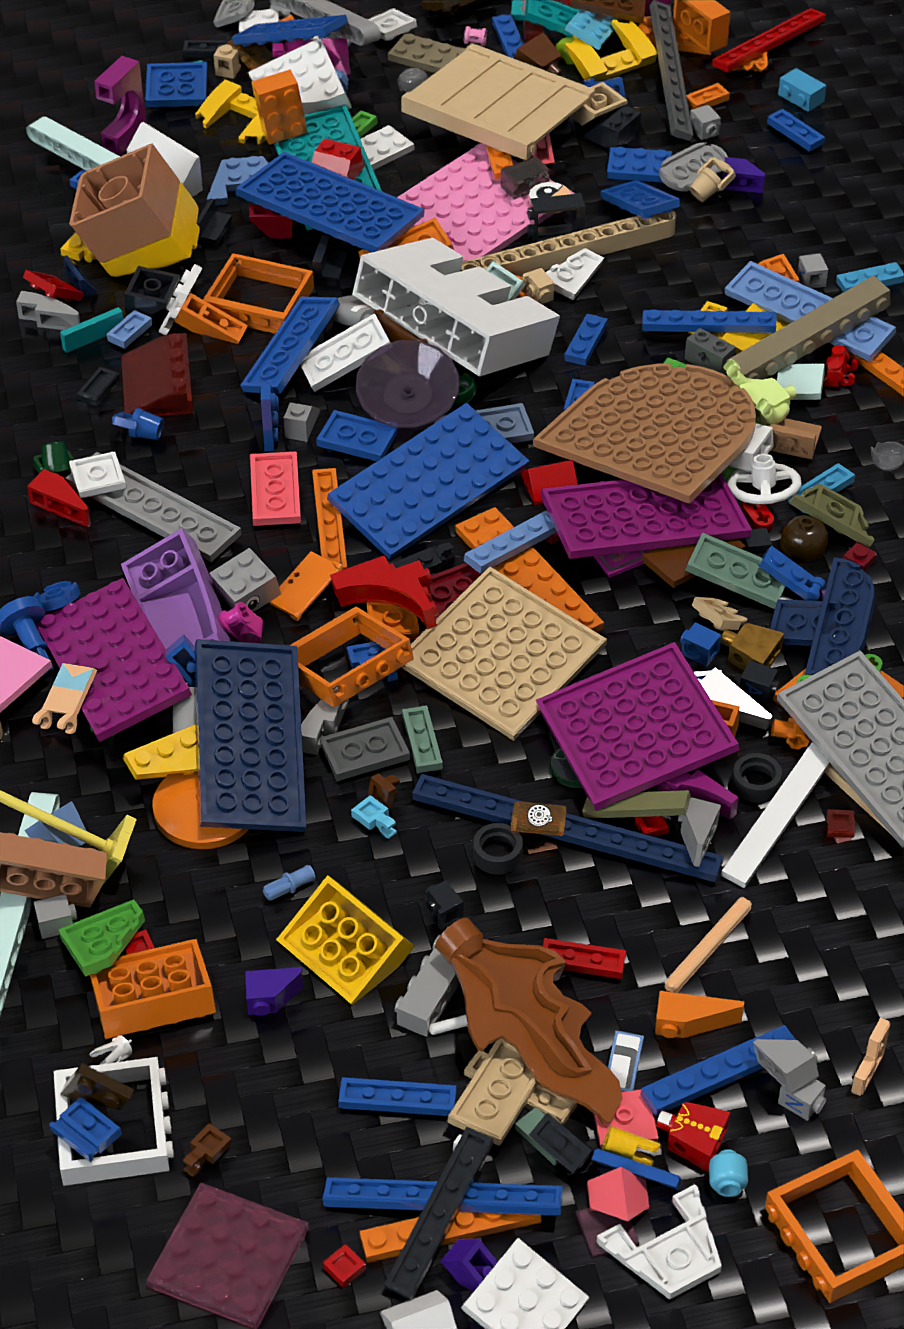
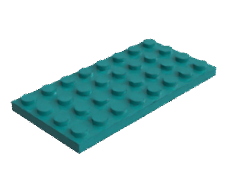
M346 104L304 115L308 133L274 143L278 156L286 152L311 163L314 151L324 138L361 147L364 168L355 178V181L382 191ZM305 225L306 231L315 229L308 225Z

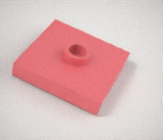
M641 1090L621 1092L622 1101L610 1125L602 1123L593 1113L600 1150H602L603 1141L610 1126L658 1142L654 1115L641 1097Z

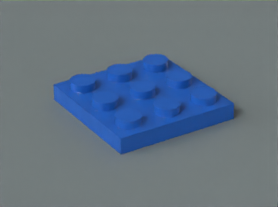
M207 62L147 64L146 107L201 106L206 100Z

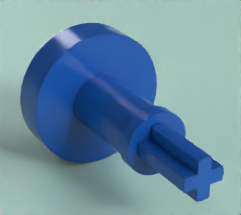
M26 596L4 605L0 609V633L5 636L18 635L24 648L49 659L46 653L47 644L43 641L35 624L45 616V610L37 597ZM53 665L52 668L49 669L44 675H47L50 671L54 670Z

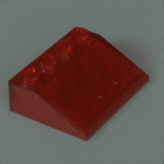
M186 333L163 335L121 356L125 413L133 414L136 408L143 409L156 416L193 413Z

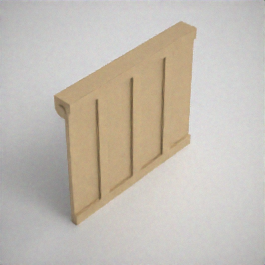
M472 43L467 47V50L410 93L404 94L402 96V112L518 158L528 160L536 150V143L595 96V89Z

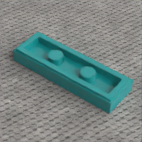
M119 307L61 331L63 350L67 353L107 336V333L123 320L122 310Z

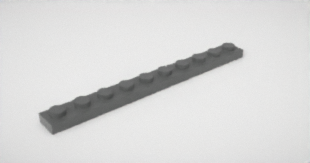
M653 0L650 4V11L671 135L689 141L693 136L671 8L666 4Z

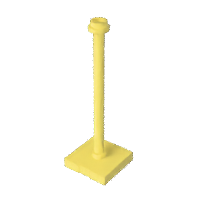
M0 790L1 803L92 845L103 852H107L104 883L121 863L136 822L135 818L126 815L112 835L104 840Z

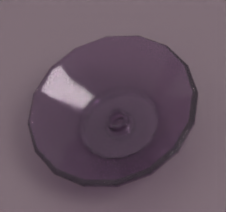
M399 340L379 347L364 360L356 377V394L362 408L376 421L394 428H418L437 421L451 409L459 394V374L452 359L438 347L419 340Z

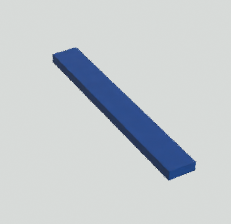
M327 1178L323 1195V1206L423 1210L437 1181ZM472 1183L458 1212L561 1215L563 1186Z

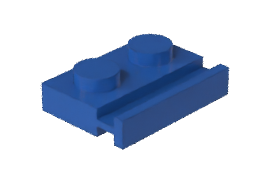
M82 1097L59 1115L60 1118L55 1123L52 1121L49 1124L54 1134L89 1162L94 1160L93 1156L95 1154L103 1152L122 1135L119 1126Z

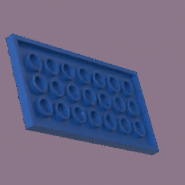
M286 152L281 153L236 187V196L246 201H251L263 208L270 209L280 215L346 241L351 245L365 249L370 253L387 248L422 219L425 211L421 207Z
M465 403L328 493L327 500L391 560L521 472V470L527 468L529 460L468 403Z

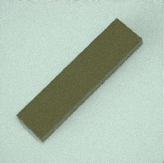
M689 790L639 792L596 811L587 797L582 812L586 819L686 815L691 796Z

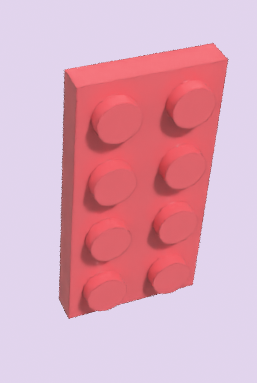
M297 452L250 454L253 526L301 523Z

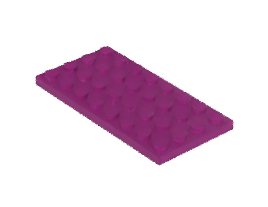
M722 473L690 504L626 480L544 488L541 490L543 503L569 559L697 544L702 533L722 541L748 538L752 532Z
M123 578L95 592L89 593L87 596L51 614L43 616L41 621L35 623L59 668H61L63 663L97 670L81 709L99 742L192 696L174 663L171 664L166 659L165 653L167 650Z

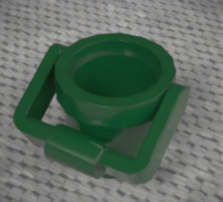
M64 441L41 445L42 455L34 457V466L39 474L43 469L52 473L69 470V461L75 459L66 449Z

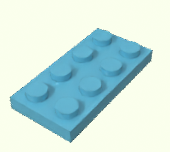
M580 10L567 24L565 30L599 50L615 32L611 21L618 20L621 23L622 20Z

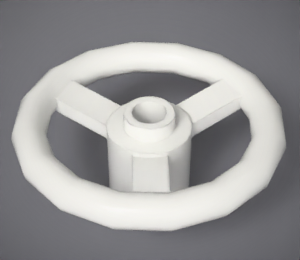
M759 454L754 457V461L751 464L752 472L738 469L727 479V484L736 499L753 504H773L785 501L794 496L801 488V476L793 468L775 463L773 457L768 454ZM788 478L792 480L789 488L782 492L771 494L770 489L775 486L777 480ZM736 482H752V485L761 491V495L749 494L739 490Z

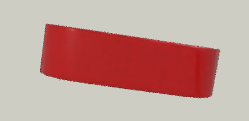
M741 502V510L752 529L767 528L768 533L772 531L774 516L765 504Z

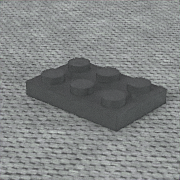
M392 717L320 737V746L337 781L410 760V752Z

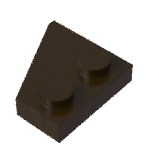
M82 1063L65 1083L60 1095L77 1100L82 1097L89 1103L121 1110L130 1100L134 1089Z

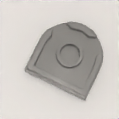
M223 0L213 21L216 28L245 17L254 8V1Z

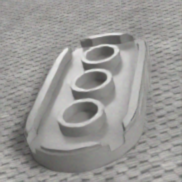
M697 143L665 159L662 162L659 175L661 180L670 188L678 191H690L689 187L698 177V170L710 158L715 157L718 160L725 161V157L728 156L716 145L711 144V146H708L706 143ZM715 164L710 168L718 176L723 174V171Z

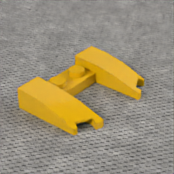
M612 20L611 25L625 46L626 50L600 58L591 45L576 36H573L574 40L571 44L566 43L564 46L583 79L594 78L595 81H603L655 63L658 56L657 50L647 36L633 22L619 23L618 20Z
M224 80L206 98L196 112V118L198 119L203 116L205 118L202 121L203 127L208 128L231 109L253 118L239 136L240 143H245L249 137L258 138V144L266 140L262 132L255 98L243 94L240 85Z

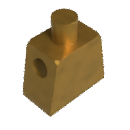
M746 623L738 634L727 629L724 630L720 643L729 646V662L742 670H745L749 661L771 667L782 651L784 633Z

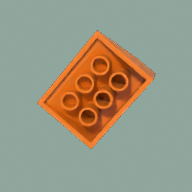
M196 939L120 956L112 966L103 969L97 974H90L105 1039L141 1030L146 1031L154 1027L175 1024L179 1021L216 1013L212 986Z

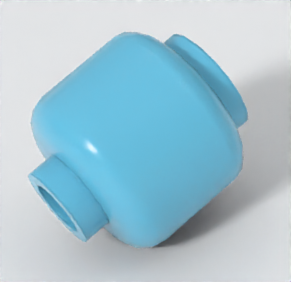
M723 1150L715 1155L709 1163V1182L711 1187L722 1196L732 1197L738 1195L748 1184V1165L746 1159L733 1150Z

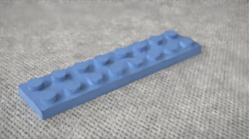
M752 261L725 287L726 295L749 306L755 303L765 311L777 312L776 318L788 324L833 299ZM872 316L868 320L854 326L848 332H844L832 339L829 343L835 346H844L848 352L871 362L895 335L896 327Z

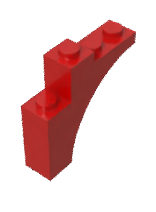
M384 555L330 574L334 593L341 607L365 602L387 603L414 613L421 619L427 629L437 626L435 616L438 615V610L434 601L429 602L431 600L429 583L432 582V577L429 569H424L420 560L395 569L394 564H389Z

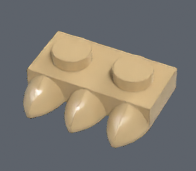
M695 597L692 606L700 612L699 615L710 620L714 624L713 626L720 631L726 629L739 630V627L747 621V618L736 615L738 610L726 607L728 602L723 600Z

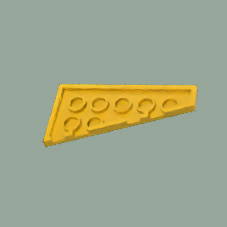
M197 724L125 753L123 759L135 780L167 777L168 774L174 773L189 775L198 771Z

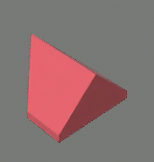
M623 1167L587 1181L590 1211L597 1210L629 1221L644 1210L649 1209L646 1180Z

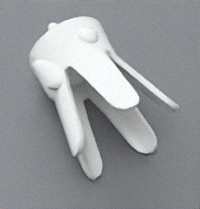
M119 1035L113 1038L111 1043L96 1048L89 1055L95 1057L112 1051L99 1065L113 1063L114 1061L122 1062L132 1054V1048L129 1044L132 1040L127 1041L123 1036Z

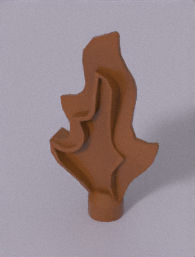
M467 917L459 919L450 925L437 939L435 948L450 965H453L465 997L468 1030L477 1050L482 1052L488 1044L503 1039L516 1048L529 1071L541 1086L554 1094L587 1107L602 1123L610 1125L622 1101L620 1082L606 1065L584 1048L580 1040L581 1027L592 1013L583 1004L563 996L553 983V981L559 980L567 962L554 950L539 945L505 944L485 940L481 931Z

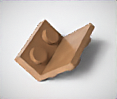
M784 419L778 424L770 425V427H773L774 444L770 451L812 459L821 433V426L790 419Z

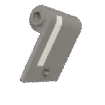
M354 295L337 298L340 305L330 320L352 327L373 315L375 309Z

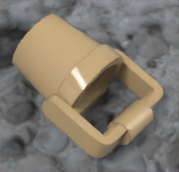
M712 157L698 170V177L691 184L689 190L699 201L704 202L715 192L723 190L735 178L736 174L729 164ZM714 164L725 173H728L722 181L710 169Z

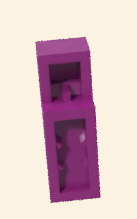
M699 770L692 775L684 773L660 783L656 787L658 792L689 790L692 798L721 805L720 814L729 820L737 814L739 797Z

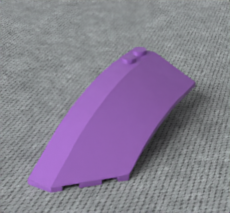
M182 528L121 564L132 594L165 649L183 635L194 646L196 639L230 641L228 632L219 623L218 615L222 612L198 546L195 540Z

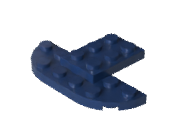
M834 557L823 601L777 600L770 629L784 633L783 644L812 646L805 675H814L858 651H863L875 605V590L870 575H867L857 563Z

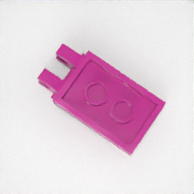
M316 39L273 44V57H281ZM321 39L334 68H337L338 71L343 70L347 78H350L347 39Z

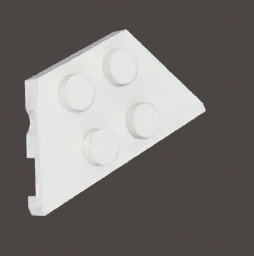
M194 264L191 271H185L181 282L184 284H178L173 294L176 299L173 297L170 299L166 307L169 313L158 332L167 335L202 270L201 267Z

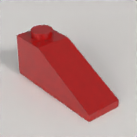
M43 469L27 486L31 504L86 527L91 525L87 505L62 476Z

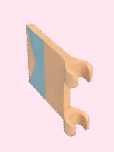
M63 663L43 708L34 715L32 722L39 725L43 719L41 728L48 729L52 724V712L65 714L59 719L57 727L64 730L67 724L68 727L65 732L73 734L77 728V715L97 670L90 667Z

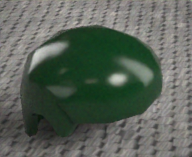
M468 373L452 376L443 384L444 397L447 401L456 405L469 403L477 392L475 378H471Z

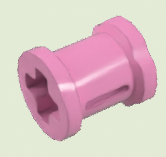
M467 26L464 37L465 44L470 42L485 46L487 29H471V27Z

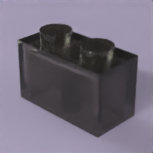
M537 157L501 169V188L513 200L528 195L535 185L549 182L550 169Z

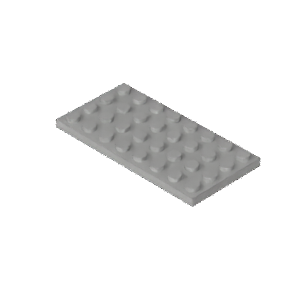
M858 651L781 691L777 695V700L902 848H904V700L865 655Z

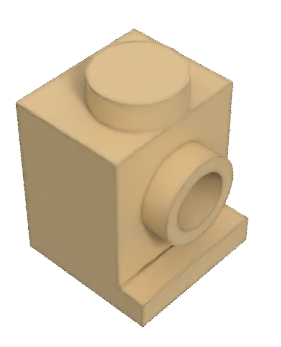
M223 45L217 49L214 54L216 76L235 78L241 68L238 60V50L232 49L230 45Z
M542 268L523 274L522 281L526 284L522 289L524 294L527 293L530 298H533L540 304L554 300V282Z

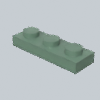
M421 706L402 709V717L417 773L441 770L442 759L428 707Z

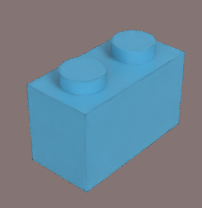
M797 68L780 78L778 95L809 112L824 102L826 85Z

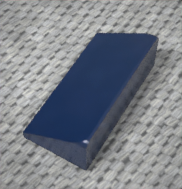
M64 256L66 274L74 286L84 293L83 297L97 293L96 288L81 267L69 256Z

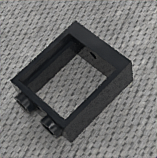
M581 193L531 198V207L527 208L528 220H530V224L527 225L528 237H531L533 243L584 230L585 204ZM572 210L571 224L538 227V214Z

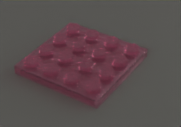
M200 1183L147 1278V1287L257 1329L309 1229L308 1222Z

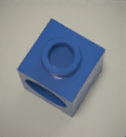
M695 622L681 636V653L685 657L708 666L720 651L721 634Z

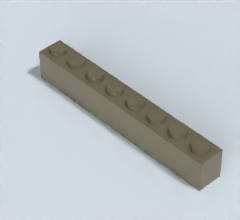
M873 275L730 359L738 363L740 366L739 371L745 377L764 380L782 368L793 364L806 354H810L825 343H829L842 333L848 332L851 328L868 320L878 312L885 310L890 306V290Z

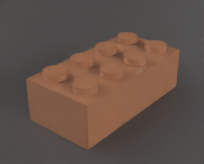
M0 832V892L37 899H47L66 894L68 904L74 903L76 906L90 908L105 881L107 852L97 851L93 848L71 846L67 843L44 841L40 838L17 836L14 833Z

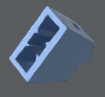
M72 801L51 813V815L86 831ZM41 821L24 830L30 838H40L44 841L67 843L76 847H80L85 843Z

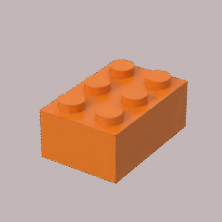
M674 0L673 24L675 28L708 53L727 46L730 22L729 10L715 0Z
M291 69L251 81L262 132L269 145L308 133L298 82Z

